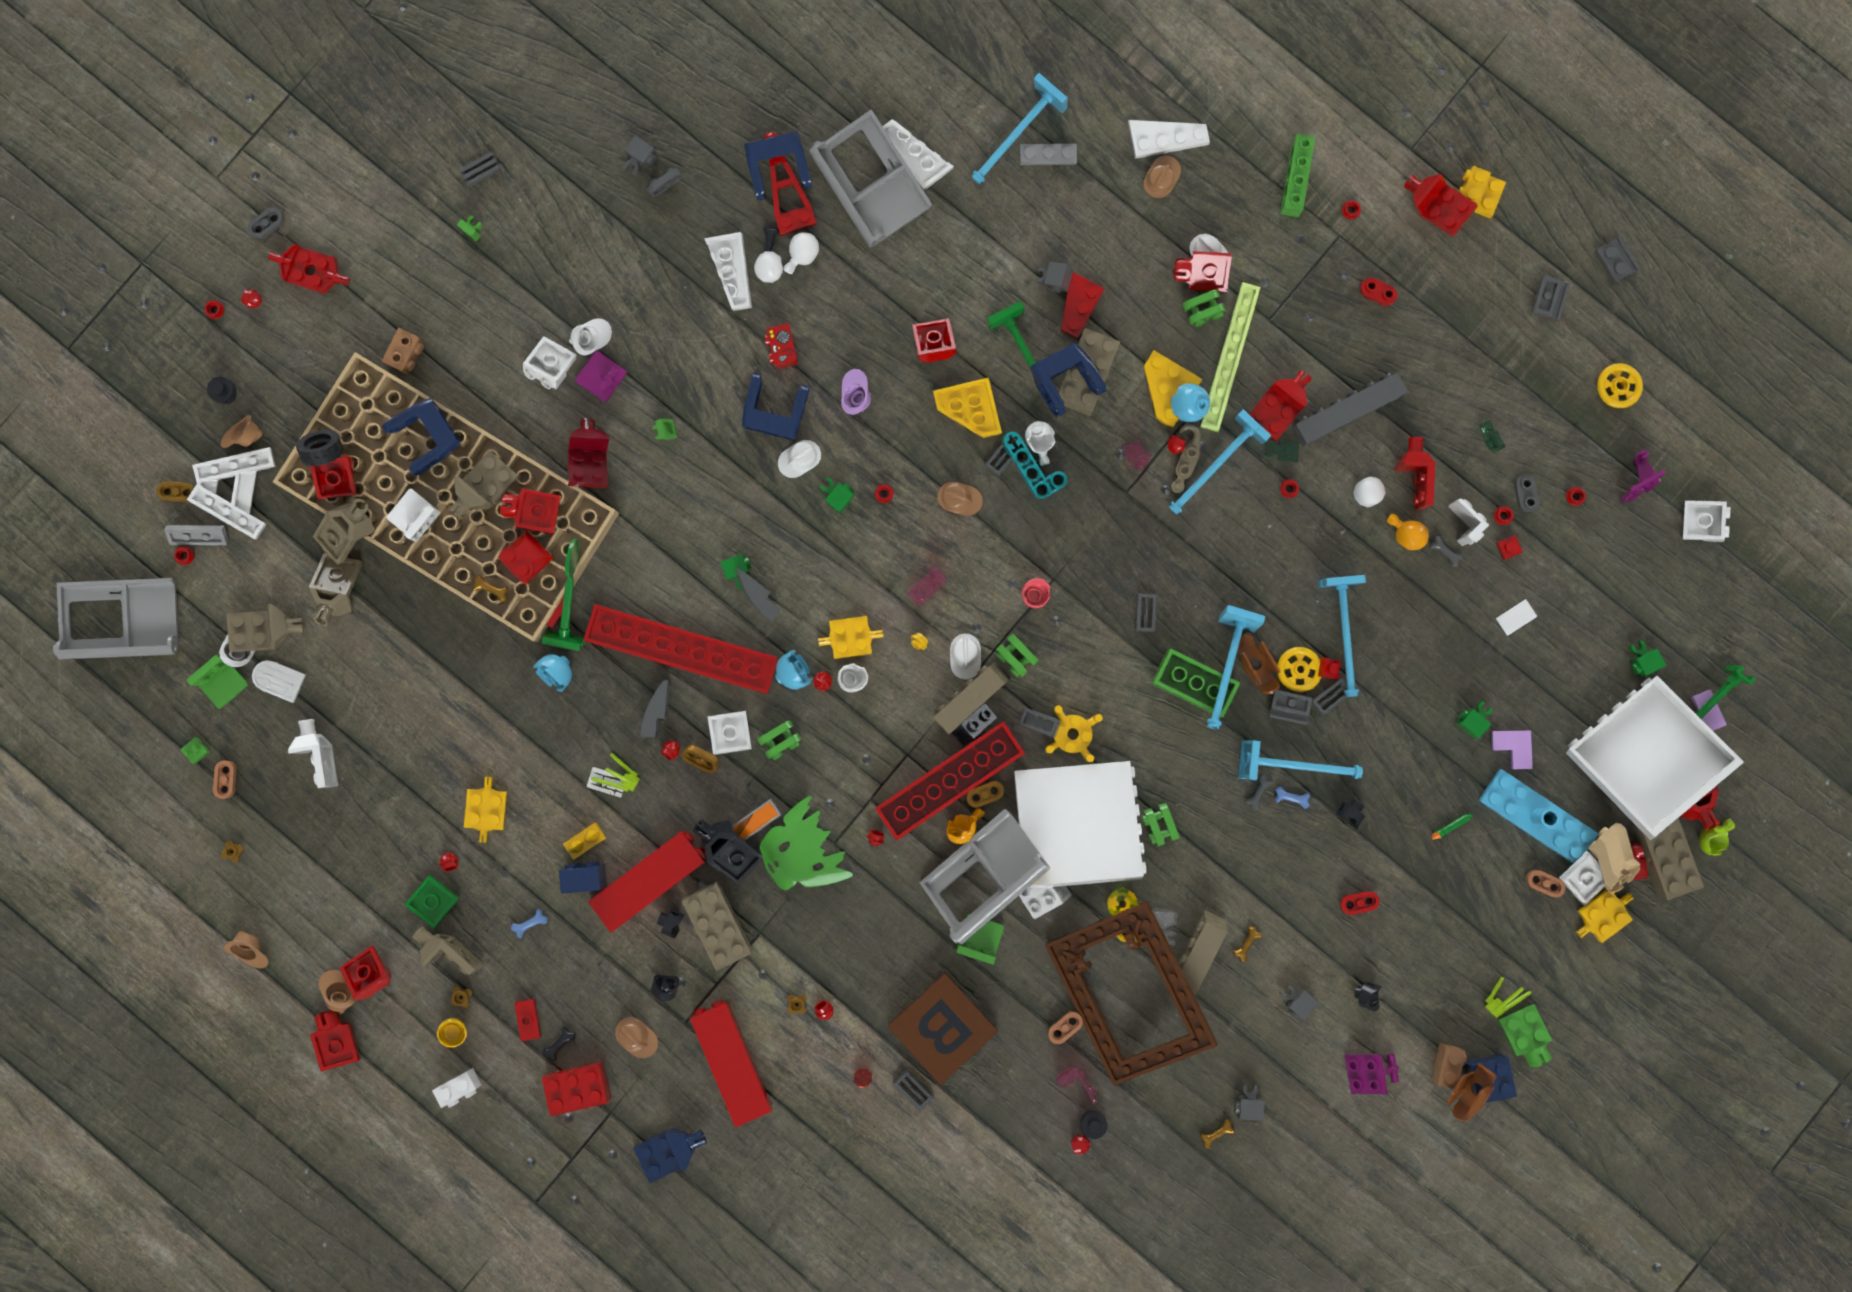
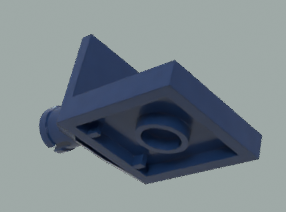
M671 1128L634 1146L633 1149L649 1183L681 1169V1172L685 1171L695 1149L707 1144L706 1137L702 1136L704 1135L703 1131L700 1129L688 1135L687 1132Z

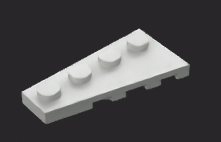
M893 119L883 126L923 191L953 169V165L949 162L947 163L940 155L926 147V144L913 137L909 131Z
M1128 121L1135 159L1205 146L1210 143L1206 124Z
M738 232L704 238L732 310L752 308L743 234Z

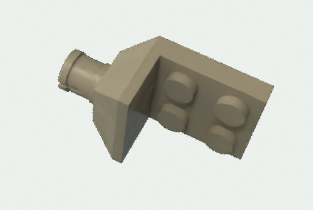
M489 450L464 479L456 476L455 493L459 498L449 510L462 519L463 515L471 508L474 510L490 509L520 476Z
M355 499L353 502L350 501L328 511L313 535V538L337 565L345 561L357 540L375 532L374 526L365 514L368 510V504H365V501L362 499Z
M325 553L323 554L309 585L311 596L317 608L316 615L313 618L315 623L321 625L322 621H324L323 626H327L331 615L339 616L352 612L353 607L349 595L362 567L361 561L346 558L343 563L337 565L331 557Z
M268 604L267 611L226 613L229 652L275 650L286 639V634L302 633V618H285V614L273 604Z
M424 926L420 927L412 936L422 946L420 957L421 964L424 967L436 962L442 954L449 961H454L458 964V969L463 974L471 975L484 966L454 936L433 935Z

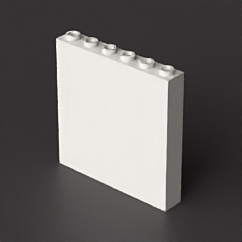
M1658 676L1654 679L1650 677L1641 684L1642 689L1638 692L1633 690L1626 696L1628 700L1624 704L1621 702L1616 704L1611 709L1613 711L1612 714L1609 716L1603 715L1597 721L1599 724L1595 728L1590 726L1582 733L1584 735L1582 739L1578 740L1576 738L1568 745L1570 749L1566 752L1649 840L1655 838L1744 763Z
M1130 761L1014 771L1019 825L1050 866V870L1028 889L1139 880L1144 877V874H1146V863L1142 862L1141 854H1144V845L1139 840V835H1142L1141 823L1137 824V816L1140 815L1139 805L1135 804L1134 798L1137 797V787L1133 785L1132 778H1135L1134 766L1131 767Z

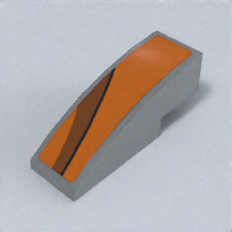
M770 799L734 824V831L744 840H747L780 817L782 813L774 801Z

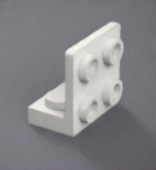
M409 489L386 516V519L404 532V535L409 540L417 542L441 512L413 489Z
M1066 886L1026 889L1019 895L1034 919L1060 906L1072 896Z

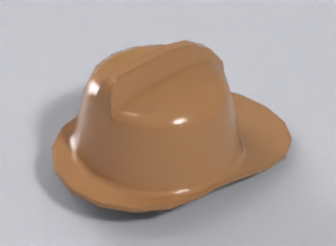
M1161 156L1153 162L1144 179V188L1151 197L1163 198L1175 186L1181 174V166L1174 157Z
M247 415L224 434L221 440V447L227 448L233 444L247 447L262 436V431L251 421V415Z
M948 482L938 491L937 499L939 505L949 512L971 516L976 514L982 507L983 499L981 493L972 486L958 482Z
M239 931L233 941H229L224 945V949L229 954L239 958L251 967L265 968L269 964L267 957L260 952L259 940L253 935Z
M329 970L323 973L318 984L325 1005L328 1009L342 1014L356 1000L353 999L341 971Z
M628 1017L618 1023L615 1032L616 1039L629 1053L637 1058L644 1059L656 1052L658 1048L657 1035L642 1021L634 1017Z

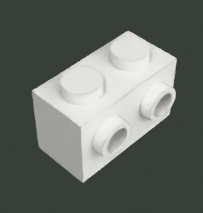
M472 1068L438 1086L432 1092L441 1108L446 1105L450 1108L459 1103V1098L465 1096L467 1099L476 1094V1089L481 1086V1083Z

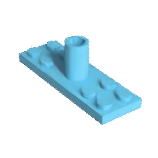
M1502 769L1497 771L1478 800L1572 864L1588 851L1589 846L1598 836L1597 832Z

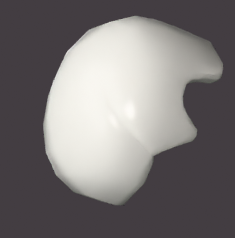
M765 251L760 254L754 265L756 276L767 283L777 281L783 273L781 257L774 252Z
M1367 477L1359 481L1353 491L1355 500L1365 507H1371L1380 503L1386 493L1384 484L1376 477Z
M852 663L840 669L837 681L844 691L854 693L865 687L868 682V674L864 667Z

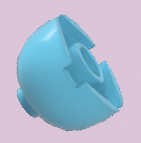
M1183 384L1176 389L1178 391L1176 395L1172 396L1171 408L1173 414L1179 420L1196 422L1208 413L1210 398L1204 388L1196 384Z
M791 650L780 657L776 665L777 674L775 676L777 681L791 690L803 688L811 684L812 678L808 679L807 674L810 673V670L800 654L796 656L794 654L795 650Z
M548 654L543 656L533 666V669L537 668L536 674L550 687L552 684L557 686L556 691L562 692L572 679V670L569 666L570 661L562 655L559 657Z

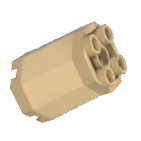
M1615 823L1609 829L1604 827L1598 833L1599 838L1597 841H1594L1588 848L1598 859L1605 888L1611 894L1623 889L1624 886L1622 884L1626 881L1630 883L1641 869L1640 863L1634 859L1627 830L1620 823Z

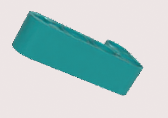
M1009 432L1003 437L1002 444L1035 498H1046L1066 485L1067 476L1061 471L1051 473L1047 477L1043 475L1018 433ZM1008 436H1010V438L1016 439V441L1014 442L1016 448L1018 446H1021V448L1016 450L1014 453L1012 452V450L1015 449V447L1013 444H1008ZM1019 452H1023L1026 455L1024 463L1017 460ZM1030 468L1036 472L1034 479H1030L1027 476V470ZM1055 475H1059L1062 478L1060 485L1054 484L1053 477ZM1039 485H1043L1046 488L1044 495L1037 493Z

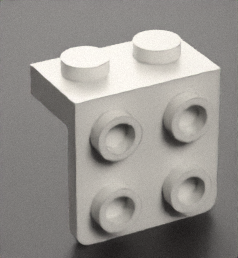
M1460 498L1448 506L1470 527L1457 542L1461 546L1478 542L1484 536L1482 532L1489 526L1486 522L1487 519L1481 513H1476L1472 509L1471 503L1465 499Z

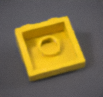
M1473 166L1464 173L1462 180L1465 182L1463 187H1459L1458 192L1477 203L1478 207L1474 211L1475 213L1491 219L1506 182L1490 176L1491 172Z

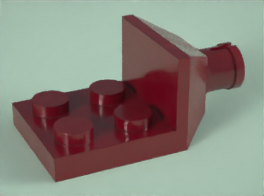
M583 418L580 420L581 428L570 433L567 450L568 486L607 488L609 436L595 429V420L589 418V425H587V418Z

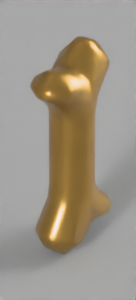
M481 575L475 578L474 591L483 589L496 595L500 602L507 600L508 586L503 588L493 586L487 583Z
M1254 926L1248 927V937L1240 949L1232 951L1233 955L1238 956L1240 962H1246L1249 948L1254 940L1263 937L1262 933L1257 932Z
M1225 1119L1223 1125L1211 1134L1201 1133L1200 1138L1204 1141L1203 1147L1210 1149L1212 1142L1226 1133L1235 1134V1129L1231 1127L1232 1121Z

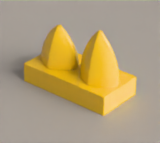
M597 822L563 843L572 859L575 860L607 837Z

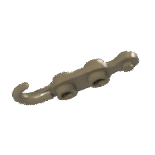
M1190 424L1183 426L1179 431L1182 434L1185 430H1191L1194 433V437L1182 451L1175 469L1177 479L1171 484V490L1177 494L1184 490V480L1192 475L1200 455L1199 442L1201 440V433L1196 426Z

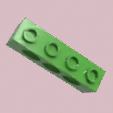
M1296 134L1292 141L1280 210L1282 215L1299 217L1303 211L1315 137Z

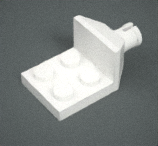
M314 719L298 721L301 734L299 737H295L288 749V753L312 752L311 763L315 767L314 782L317 787L328 788L338 786L332 744L322 734H316Z

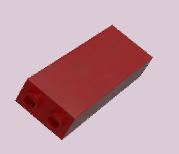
M681 831L588 901L610 933L706 862L703 850L700 847L697 849L693 843L695 839L689 832Z
M721 999L712 1003V1007L705 1010L702 1007L695 1010L690 1021L736 1128L772 1112L773 1107L728 1000L723 1002Z

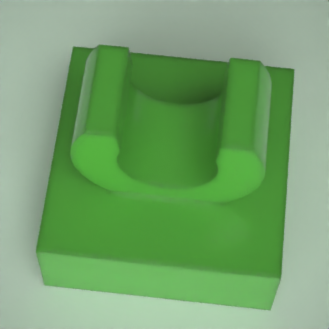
M472 215L468 217L467 223L461 219L457 226L474 241H477L480 238V234L477 231L482 229V223L478 222L477 225L473 226L472 222L475 218Z
M659 419L655 421L656 425L652 427L653 430L658 431V436H655V439L672 440L677 438L673 419Z
M198 737L193 738L181 749L182 753L192 764H197L210 752Z

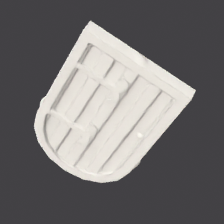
M267 660L255 666L252 680L255 686L263 692L294 703L306 674L281 665L278 662Z

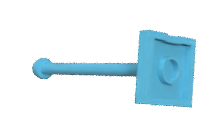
M1040 73L1034 78V89L1042 98L978 172L974 170L971 177L978 184L985 181V174L1047 103H1051L1062 114L1067 109L1068 97Z
M1244 409L1234 418L1243 427V432L1176 503L1173 501L1170 503L1169 508L1176 515L1182 512L1181 507L1249 436H1253L1261 444L1270 438L1271 435Z
M1365 575L1318 580V588L1336 586V590L1339 592L1348 689L1344 690L1346 697L1358 696L1359 689H1355L1346 589H1348V585L1366 583Z
M1230 605L1220 614L1218 622L1234 626L1235 630L1211 718L1207 719V726L1209 728L1219 729V726L1222 724L1219 718L1242 631L1247 630L1255 633L1264 624L1266 616Z
M1242 740L1239 779L1257 780L1258 765L1352 775L1353 779L1361 778L1363 775V768L1359 767V765H1354L1351 768L1259 757L1261 741Z

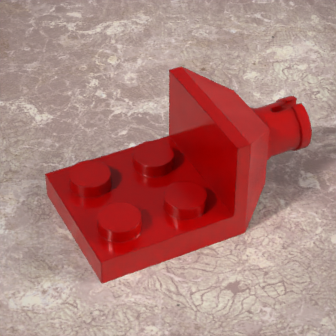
M1441 174L1427 177L1423 181L1412 175L1409 177V180L1412 182L1407 180L1404 185L1406 190L1413 193L1414 205L1419 215L1451 237L1455 236L1478 207L1477 203L1448 186Z
M1299 370L1294 379L1277 380L1249 413L1271 435L1270 439L1274 442L1278 440L1298 413L1307 405L1304 387L1312 378L1308 374L1301 380L1306 373L1303 370Z
M1422 437L1408 438V450L1394 467V471L1417 472L1414 476L1416 493L1413 495V504L1415 505V510H1424L1434 505L1435 462L1428 453L1423 452L1424 438Z
M1717 785L1680 817L1689 820L1699 819L1704 825L1705 830H1710V826L1712 829L1717 827L1720 821L1713 813L1719 793Z

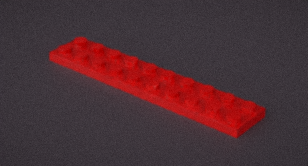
M594 604L583 640L765 694L769 693L779 659L772 655Z

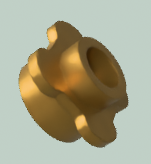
M227 841L224 851L221 852V857L236 863L239 861L244 848L241 844Z
M455 987L450 1001L451 1004L467 1008L470 1005L469 997L472 995V991Z
M804 995L788 996L789 1007L787 1012L789 1014H804L806 1012V997Z

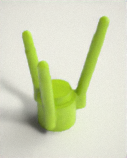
M611 753L610 756L629 774L625 773L622 776L609 768H606L605 771L621 779L620 783L623 785L591 777V780L622 789L626 792L628 790L633 792L640 778L636 777V772L632 771L618 757Z
M1501 977L1490 996L1485 1000L1488 1003L1485 1008L1497 1018L1531 995V991L1512 1001L1524 990L1521 987L1504 1002L1499 998L1494 1000L1493 998L1504 980Z

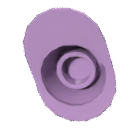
M859 369L849 370L842 380V408L847 414L854 415L864 412L871 402L867 377Z

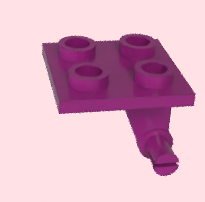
M596 350L574 381L606 403L628 372Z
M1642 450L1634 457L1633 464L1637 466L1640 483L1626 492L1619 500L1621 503L1627 500L1629 502L1634 501L1644 491L1645 493L1650 492L1662 481L1661 478L1666 473L1664 470L1659 473L1655 472L1647 460L1649 456L1647 450Z
M1346 1054L1345 1060L1351 1094H1388L1385 1075L1390 1073L1391 1082H1399L1397 1072L1399 1066L1396 1065L1395 1054L1386 1055L1388 1060L1387 1067H1383L1381 1054Z

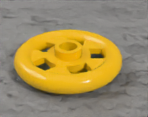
M1623 363L1612 364L1606 367L1599 375L1597 381V391L1600 398L1607 405L1614 408H1627L1638 401L1643 390L1642 378L1638 371L1632 366ZM1622 371L1629 374L1628 379L1620 376ZM1612 373L1615 378L1610 382L1607 377ZM1617 383L1621 385V389L1617 388ZM1630 384H1635L1634 392L1629 391ZM1610 387V390L1613 393V395L1609 396L1606 392V388ZM1625 394L1626 400L1619 401L1618 396Z
M1294 647L1281 655L1277 664L1280 673H1277L1284 687L1293 692L1301 693L1313 689L1320 682L1321 677L1318 676L1320 658L1315 652L1305 647ZM1295 655L1297 661L1291 664L1288 659ZM1304 656L1312 660L1309 665L1302 660ZM1298 666L1303 667L1302 673L1297 671ZM1286 669H1290L1292 677H1286ZM1310 669L1315 670L1313 678L1308 677ZM1296 679H1304V684L1296 685Z

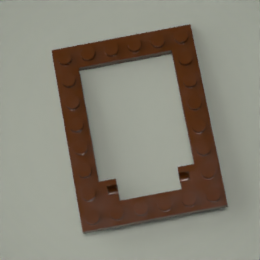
M1148 900L1045 944L1078 1014L1082 1017L1083 1024L1113 1085L1217 1047L1218 1042ZM1123 933H1126L1125 940L1130 949L1136 950L1147 946L1189 1032L1187 1035L1125 1059L1082 974V971L1090 969L1092 966L1090 961L1084 962L1083 956L1086 954L1084 949Z

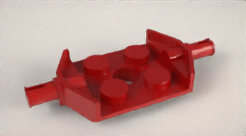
M295 243L282 255L269 253L268 260L279 263L281 279L285 282L322 294H326L335 284L341 283L346 286L350 284L348 283L350 278L339 274L338 262L334 256L330 257L300 247ZM311 266H315V273L313 275H308V268Z

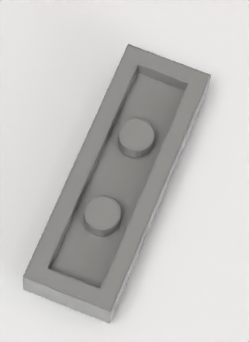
M1020 144V165L1077 164V144Z
M167 525L164 529L169 545H227L229 542L224 526Z

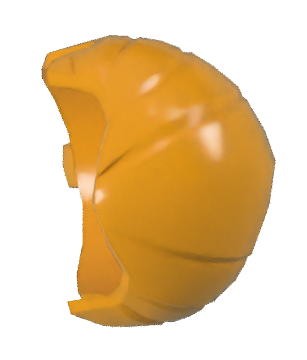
M1390 514L1387 522L1397 528L1395 536L1398 544L1408 550H1420L1425 547L1428 542L1429 531L1423 523L1412 520L1403 522L1399 520L1397 515Z
M976 808L970 816L956 815L953 821L949 820L946 829L948 839L956 844L968 842L975 835L976 821L982 818L985 812L980 808Z

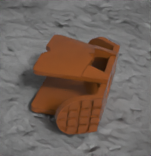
M1250 633L1241 635L1237 653L1240 656L1239 661L1245 674L1252 682H1255L1257 688L1263 694L1274 693L1280 687L1279 682L1271 673V671L1280 673L1276 662L1263 641L1260 642L1257 648ZM1257 658L1261 661L1260 669L1254 670L1252 668L1251 659Z
M1480 1063L1477 1064L1478 1067L1475 1072L1472 1071L1461 1077L1446 1103L1450 1105L1462 1094L1452 1109L1453 1116L1459 1121L1470 1120L1484 1107L1494 1090L1492 1084L1497 1076ZM1474 1083L1480 1084L1483 1088L1478 1094L1474 1093L1472 1089Z

